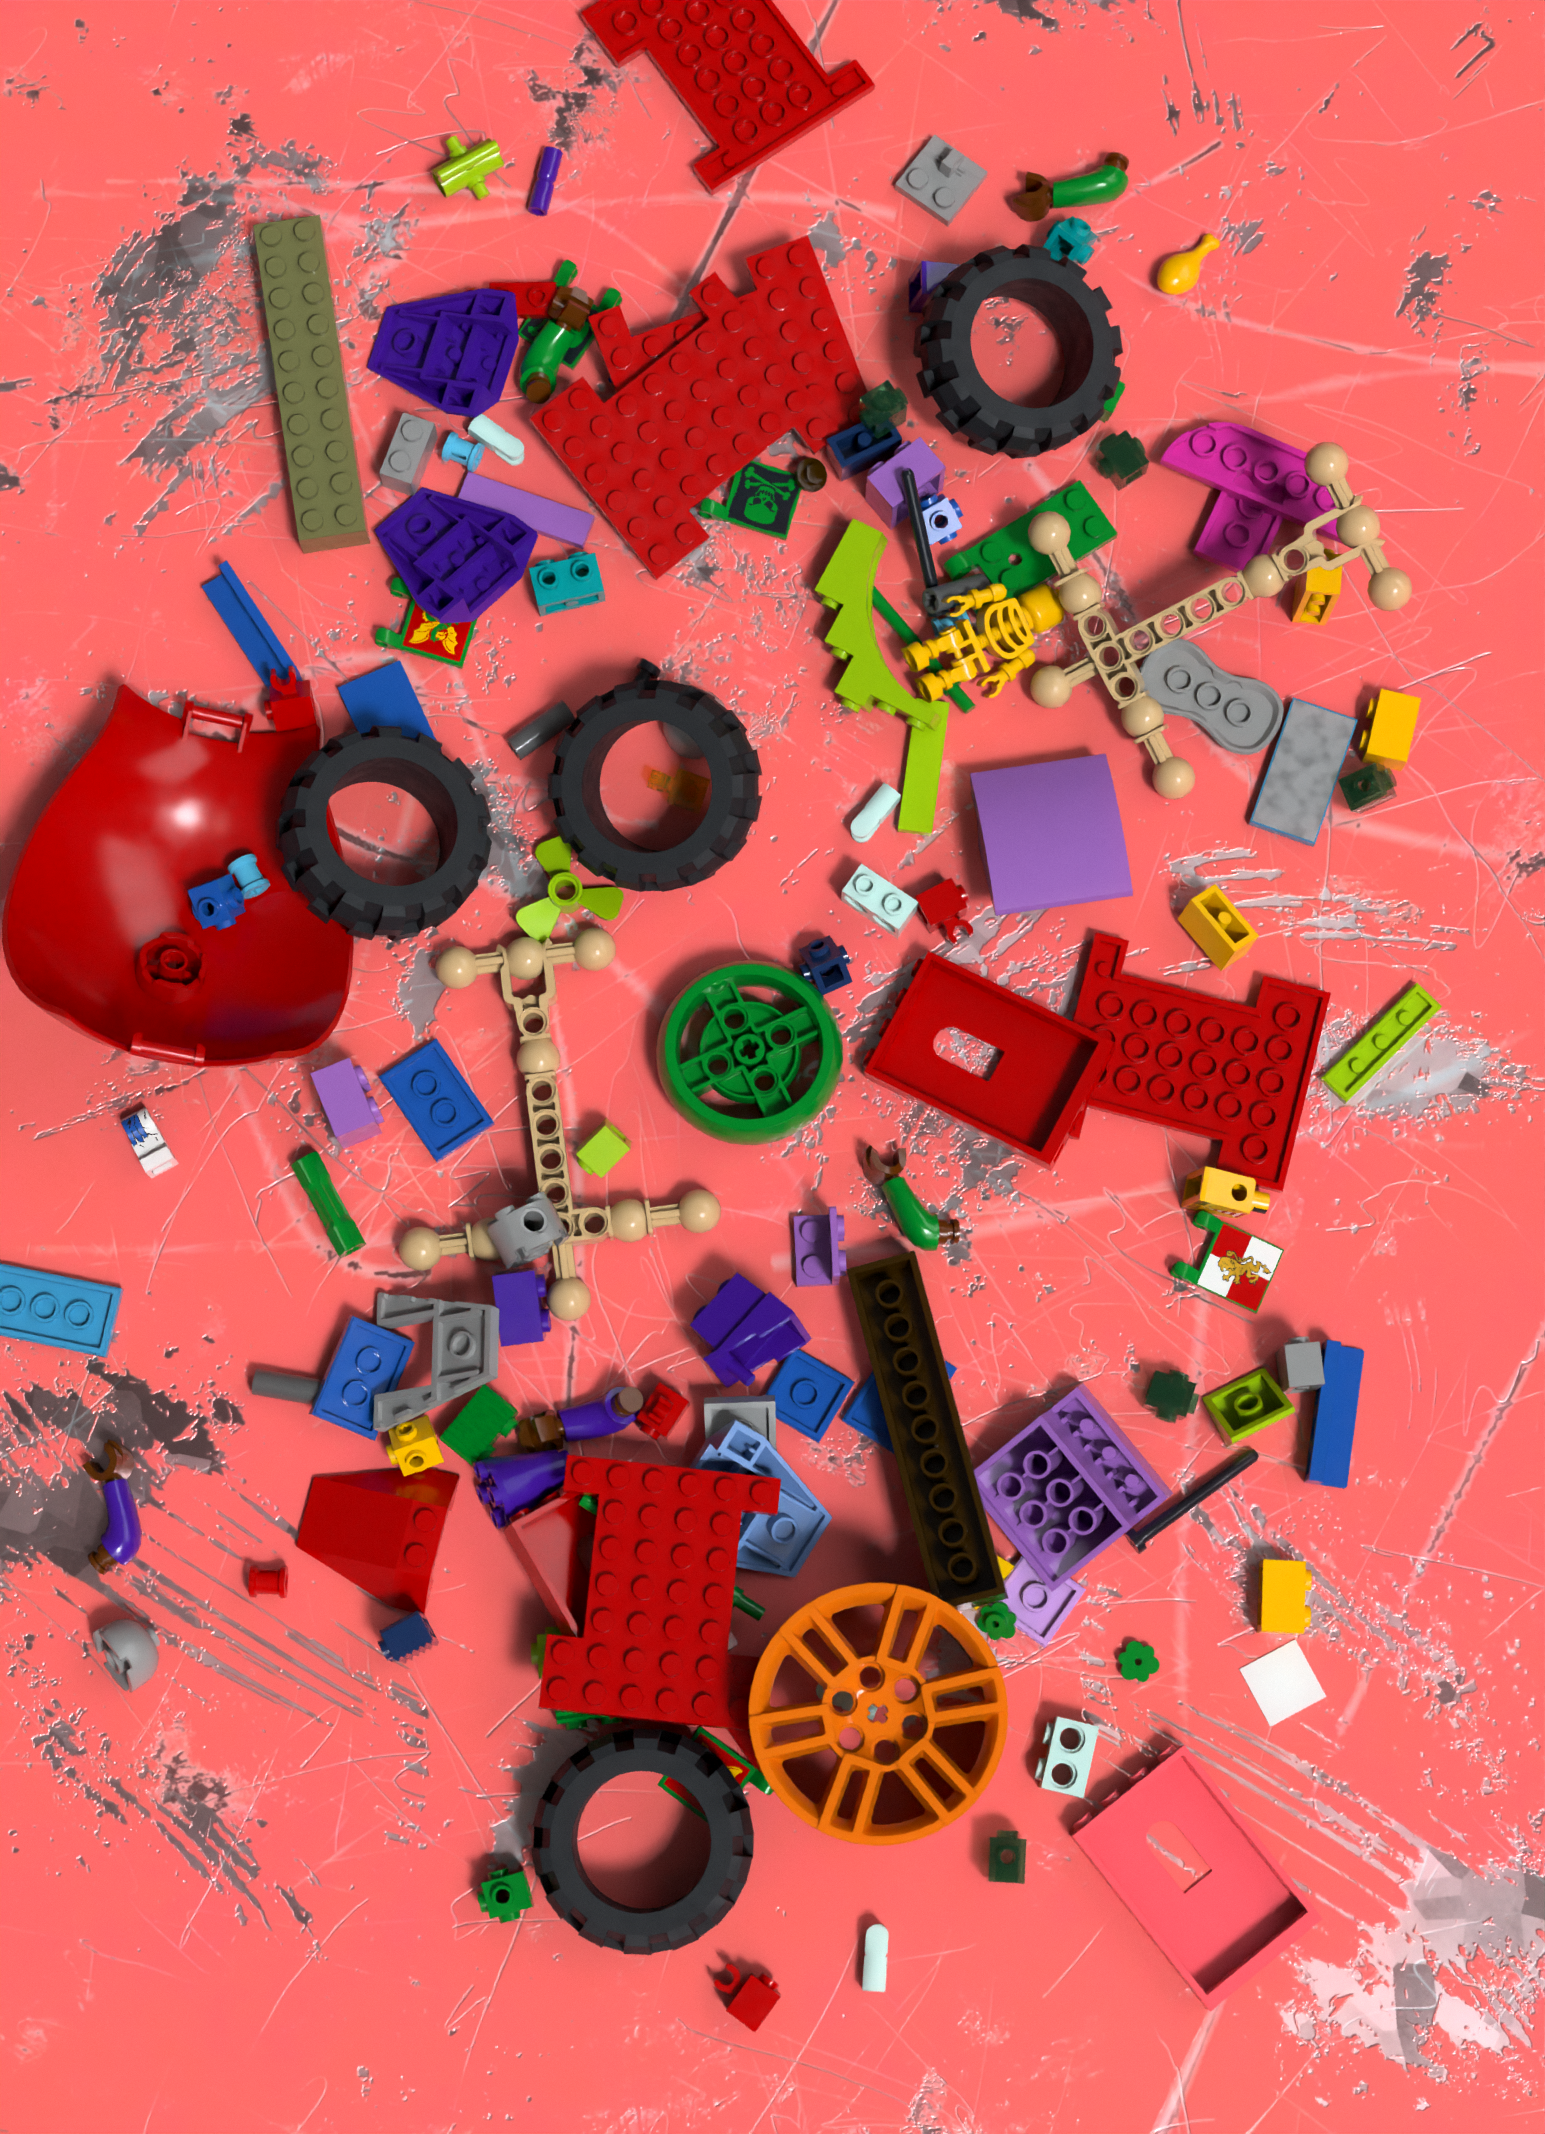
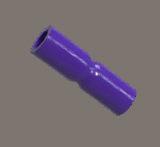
M544 147L539 164L537 180L534 184L528 211L536 216H546L554 190L553 184L556 181L563 155L561 150L554 147Z

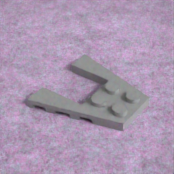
M382 1292L378 1293V1327L388 1330L433 1321L431 1385L374 1395L373 1429L385 1432L498 1378L499 1308L485 1304L459 1301L449 1302L433 1298L423 1299L407 1295L397 1296Z

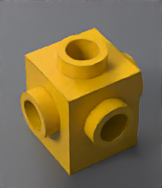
M428 1415L410 1422L401 1423L388 1430L391 1444L386 1445L388 1456L392 1465L399 1463L404 1476L424 1471L429 1467L444 1462L437 1436Z

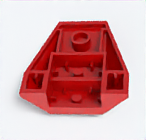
M427 1468L424 1471L415 1472L407 1476L403 1475L402 1470L314 1477L296 1547L390 1607L410 1612L418 1610L425 1615L434 1581L431 1578L448 1511H452L460 1476Z

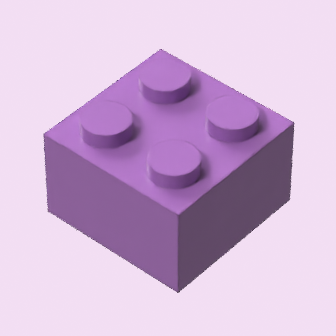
M921 437L912 443L910 441L904 442L895 450L893 458L886 463L884 461L878 462L868 472L865 500L890 530L908 517L907 513H909L900 476L902 470L910 468L914 472L920 500L932 493L937 495L943 490L946 467Z
M347 1058L310 1073L334 1135L343 1149L382 1134L379 1124L385 1121L374 1097H367L366 1092L372 1089L361 1065L354 1066L351 1059Z

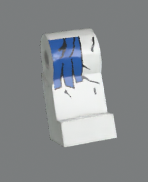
M146 1107L120 1120L145 1173L151 1179L179 1164Z

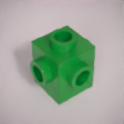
M505 1868L488 1873L489 1881L481 1883L482 1891L477 1892L482 1913L488 1912L490 1919L499 1917L500 1924L521 1918L520 1910L534 1906L526 1871L510 1875L509 1869ZM501 1889L509 1892L510 1898L508 1902L500 1900L499 1892Z

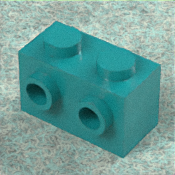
M577 552L568 556L566 560L558 562L543 560L536 563L535 567L529 568L540 617L606 601L595 553Z

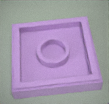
M1022 1555L1004 1581L1009 1598L1000 1601L1007 1604L1009 1612L1016 1614L1015 1628L1043 1648H1046L1086 1589L1069 1578L1052 1592Z

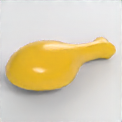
M1207 233L1194 250L1173 255L1164 261L1157 274L1159 288L1170 295H1179L1192 289L1199 278L1202 259L1210 251L1218 249L1220 241L1211 233Z

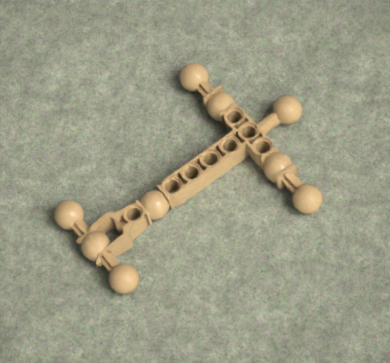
M1322 442L1313 446L1305 457L1304 468L1306 475L1313 483L1319 486H1326L1336 508L1306 523L1304 535L1284 547L1280 553L1279 551L1272 554L1262 553L1252 557L1247 561L1243 570L1236 572L1237 576L1224 578L1121 633L1112 616L1103 610V607L1106 605L1104 602L1101 603L1102 591L1100 584L1094 577L1087 574L1089 572L1088 567L1078 569L1067 547L1071 533L1069 523L1062 515L1056 512L1046 511L1034 517L1028 527L1029 542L1035 551L1043 555H1049L1061 580L1054 583L1055 588L1060 587V603L1066 612L1074 616L1072 617L1073 620L1078 621L1079 633L1090 653V656L1065 669L1049 665L1035 672L1031 679L1030 691L1036 703L1049 709L1061 707L1068 702L1072 695L1073 687L1100 674L1111 696L1120 702L1117 707L1122 709L1121 721L1124 729L1128 734L1138 738L1134 740L1135 745L1144 741L1156 765L1152 774L1155 790L1166 799L1173 800L1184 798L1189 794L1195 783L1193 767L1183 758L1175 757L1161 732L1169 728L1168 724L1163 725L1164 713L1162 706L1157 700L1147 696L1150 692L1149 690L1144 691L1145 683L1135 661L1242 606L1248 599L1253 600L1257 597L1268 598L1275 596L1282 590L1287 581L1292 580V576L1305 573L1317 567H1322L1324 570L1329 571L1334 570L1359 556L1362 557L1371 575L1367 592L1370 601L1375 607L1382 611L1392 612L1405 606L1411 597L1412 584L1410 578L1404 571L1396 567H1390L1381 549L1386 540L1378 537L1381 526L1378 515L1372 508L1361 505L1363 496H1354L1345 478L1348 472L1349 460L1344 449L1334 442ZM1337 519L1336 532L1338 538L1344 545L1353 549L1329 560L1324 554V544L1317 540L1316 530ZM1293 549L1300 551L1304 556V564L1300 569H1293L1287 563V555ZM1230 582L1239 584L1242 589V596L1237 602H1233L1226 597L1225 588ZM1200 598L1206 599L1211 605V612L1206 618L1198 616L1194 609L1196 601ZM1169 614L1177 616L1180 621V629L1175 634L1168 632L1164 627V620ZM1092 616H1098L1103 621L1104 627L1099 635L1093 634L1089 630L1088 621ZM1139 630L1146 632L1150 639V643L1145 650L1138 648L1134 643V635ZM1108 646L1116 648L1119 652V660L1115 665H1110L1104 660V651ZM1123 677H1128L1134 682L1135 690L1131 696L1125 695L1120 691L1119 682Z
M600 928L584 930L576 937L574 942L552 944L549 938L541 944L540 941L534 938L521 937L511 942L507 948L498 944L496 952L474 955L471 950L465 947L452 946L445 949L439 955L435 965L437 978L443 985L451 989H462L469 986L475 981L477 975L500 972L505 1004L509 1010L516 1013L517 1024L522 1036L519 1037L521 1047L517 1053L516 1063L519 1071L524 1075L527 1085L526 1095L539 1193L545 1192L546 1195L550 1189L555 1187L565 1191L564 1199L560 1203L553 1205L561 1221L570 1226L569 1238L558 1247H556L553 1241V1245L549 1248V1250L552 1249L556 1281L550 1286L546 1301L550 1312L563 1321H573L581 1318L587 1313L591 1305L589 1288L583 1281L577 1279L573 1246L600 1243L608 1237L610 1241H614L616 1238L623 1242L633 1243L641 1240L648 1232L649 1237H654L653 1228L681 1224L685 1229L693 1233H704L714 1228L721 1217L719 1200L713 1193L700 1189L687 1192L678 1204L650 1207L649 1199H644L645 1204L636 1199H624L618 1201L612 1208H610V1205L605 1206L606 1210L598 1207L574 1209L560 1096L555 1083L557 1082L556 1072L560 1066L561 1056L558 1048L552 1042L550 1033V1006L554 1005L558 1000L553 965L577 962L581 967L591 971H599L606 968L612 963L616 955V944L614 938ZM544 971L546 993L539 995V997L528 995L524 999L514 997L511 975L521 980H530L538 977ZM533 1018L540 1019L544 1023L542 1029L536 1033H530L525 1029L526 1023ZM540 1086H548L552 1089L550 1098L545 1101H539L533 1097L535 1089ZM546 1119L552 1120L557 1124L555 1131L549 1135H543L538 1132L539 1124ZM551 1153L559 1155L561 1162L558 1167L554 1169L543 1167L542 1160L546 1155ZM487 1217L481 1219L473 1226L471 1223H466V1232L440 1236L428 1227L412 1228L403 1235L399 1242L400 1258L407 1267L421 1271L432 1268L439 1262L441 1256L469 1253L471 1261H476V1257L484 1261L501 1259L487 1232V1224L496 1218ZM590 1218H601L605 1222L604 1228L598 1233L588 1232L585 1229V1224Z

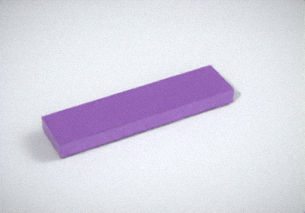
M471 472L467 473L458 496L460 499L515 515L537 531V534L580 549L584 548L595 520L592 514Z

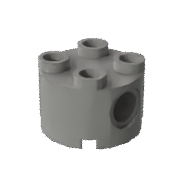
M545 1192L531 1196L525 1201L526 1205L516 1210L513 1205L501 1209L494 1214L496 1219L487 1224V1232L506 1269H509L511 1266L516 1268L549 1253V1248L553 1245V1241L556 1247H558L569 1238V1234L551 1199L547 1198Z

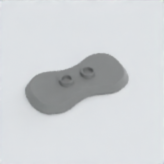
M1177 639L1148 654L1139 671L1145 683L1144 691L1149 690L1150 694L1147 696L1158 701L1162 706L1163 713L1186 717L1199 723L1211 734L1218 744L1230 752L1241 755L1258 753L1272 741L1281 725L1284 712L1283 703L1278 693L1271 686L1256 679L1234 676L1216 666L1200 647L1190 641Z

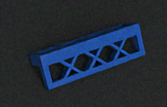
M227 560L218 565L222 574L203 585L202 588L267 689L269 690V686H272L270 683V670L274 668L278 678L287 679L289 677V666L293 665L296 670V682L303 681L299 670Z

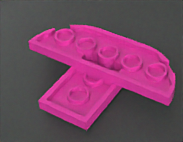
M1228 422L1208 423V426L1197 428L1193 431L1188 430L1179 436L1165 451L1160 464L1221 491L1193 554L1236 573L1243 570L1247 561L1252 557L1268 553L1283 518L1305 527L1309 521L1336 508L1326 486H1319L1313 483L1306 475L1304 462L1307 453L1249 427ZM1337 519L1316 530V533L1342 543L1336 532Z

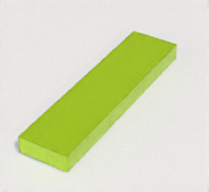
M916 698L917 701L935 711L942 720L936 731L925 727L924 731H920L912 727L897 832L931 836L950 702L933 701L928 703L923 699Z
M1416 983L1320 1081L1346 1104L1442 1006Z

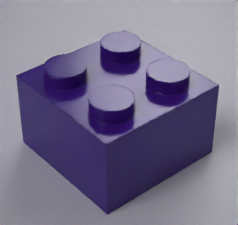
M537 1267L495 1272L492 1275L495 1304L499 1308L501 1347L544 1341L546 1332H550L552 1329L549 1308L542 1309L541 1297H546L547 1295L545 1275L538 1274Z

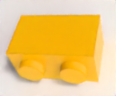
M1385 689L1380 690L1376 699L1370 698L1366 718L1371 719L1369 730L1362 731L1358 750L1364 751L1361 762L1402 771L1407 763L1421 698Z
M1216 884L1192 898L1178 917V921L1220 971L1245 956L1259 937Z
M1269 1559L1259 1561L1257 1633L1301 1635L1304 1634L1305 1627H1310L1311 1607L1305 1605V1591H1311L1312 1573L1311 1570H1306V1561Z

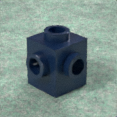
M830 935L822 939H816L807 946L798 949L803 963L798 964L801 975L809 982L812 981L822 995L852 982L847 965L851 963L844 946L840 945L837 947Z

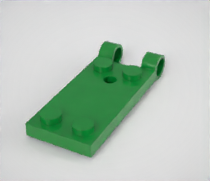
M1079 480L967 551L957 553L945 562L943 568L952 581L961 579L977 568L981 574L987 577L990 585L1000 583L1006 587L1007 594L1005 598L1018 599L1020 595L1059 575L1049 555H1043L1035 551L1029 542L1028 527L1032 519L1038 514L1046 511L1056 512L1066 519L1071 530L1067 547L1075 563H1078L1116 539L1118 533ZM1017 555L1021 558V563L1016 566L1012 565L1008 560L1009 557ZM979 609L973 610L976 616Z

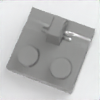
M934 134L925 148L895 183V190L948 227L987 178L988 172Z
M775 1395L704 1398L705 1441L730 1421L736 1419L762 1434L776 1450Z

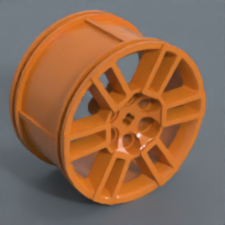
M864 1583L836 1589L816 1598L794 1613L776 1632L762 1654L755 1671L749 1700V1727L753 1749L761 1771L772 1790L792 1813L806 1824L836 1839L869 1846H889L919 1840L940 1831L966 1813L979 1799L994 1776L1002 1757L1008 1727V1700L1002 1672L992 1650L976 1627L963 1614L938 1597L917 1588L892 1583ZM862 1605L884 1606L883 1617L873 1652L870 1656H859L832 1622L831 1616L834 1613ZM905 1610H910L917 1613L918 1618L904 1655L896 1657L892 1654L902 1615ZM936 1625L945 1630L959 1644L973 1665L971 1668L928 1679L922 1677L918 1672V1668ZM811 1628L814 1629L839 1659L841 1666L837 1670H831L803 1640L802 1636L806 1631ZM786 1655H792L823 1688L824 1693L821 1700L780 1707L771 1706L770 1698L774 1680ZM872 1667L879 1672L880 1683L877 1687L866 1688L861 1684L860 1673L863 1669ZM901 1679L910 1680L915 1686V1694L910 1700H901L895 1694V1684ZM981 1686L983 1693L982 1701L947 1707H938L936 1703V1697L939 1695ZM841 1691L847 1692L853 1699V1706L846 1713H839L832 1705L833 1696ZM872 1704L876 1708L882 1705L886 1708L887 1713L884 1716L887 1720L883 1724L878 1720L871 1723L867 1718L871 1714L868 1708ZM907 1716H916L922 1722V1731L916 1737H909L902 1730V1722ZM814 1720L819 1723V1731L817 1733L774 1742L772 1739L771 1729L773 1727ZM981 1720L985 1722L980 1753L970 1773L966 1774L933 1741L931 1736L937 1727ZM853 1728L858 1731L860 1743L857 1748L848 1750L842 1747L839 1741L842 1730ZM881 1740H888L895 1747L894 1757L890 1761L883 1762L875 1756V1745ZM832 1749L837 1755V1760L821 1802L814 1804L794 1785L782 1767V1762L786 1759ZM925 1758L953 1788L954 1792L948 1799H941L915 1767L917 1759ZM853 1771H859L863 1774V1780L852 1817L850 1819L841 1818L837 1815L850 1776ZM894 1771L925 1808V1813L900 1823L873 1824L871 1817L885 1772Z

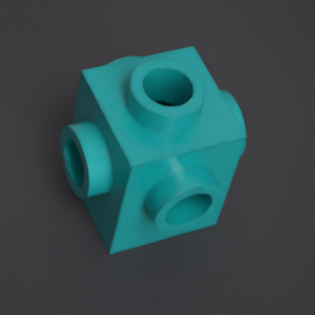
M1072 216L1063 222L1057 221L1050 228L1046 235L1048 239L1043 247L1051 251L1050 258L1058 261L1066 256L1076 264L1083 266L1092 257L1095 251L1092 246L1098 236L1091 231V227L1085 221Z

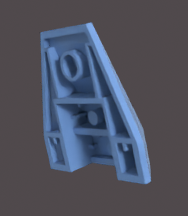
M733 1419L705 1441L689 1468L781 1478L777 1516L742 1512L736 1567L796 1577L831 1521L832 1516L762 1434Z

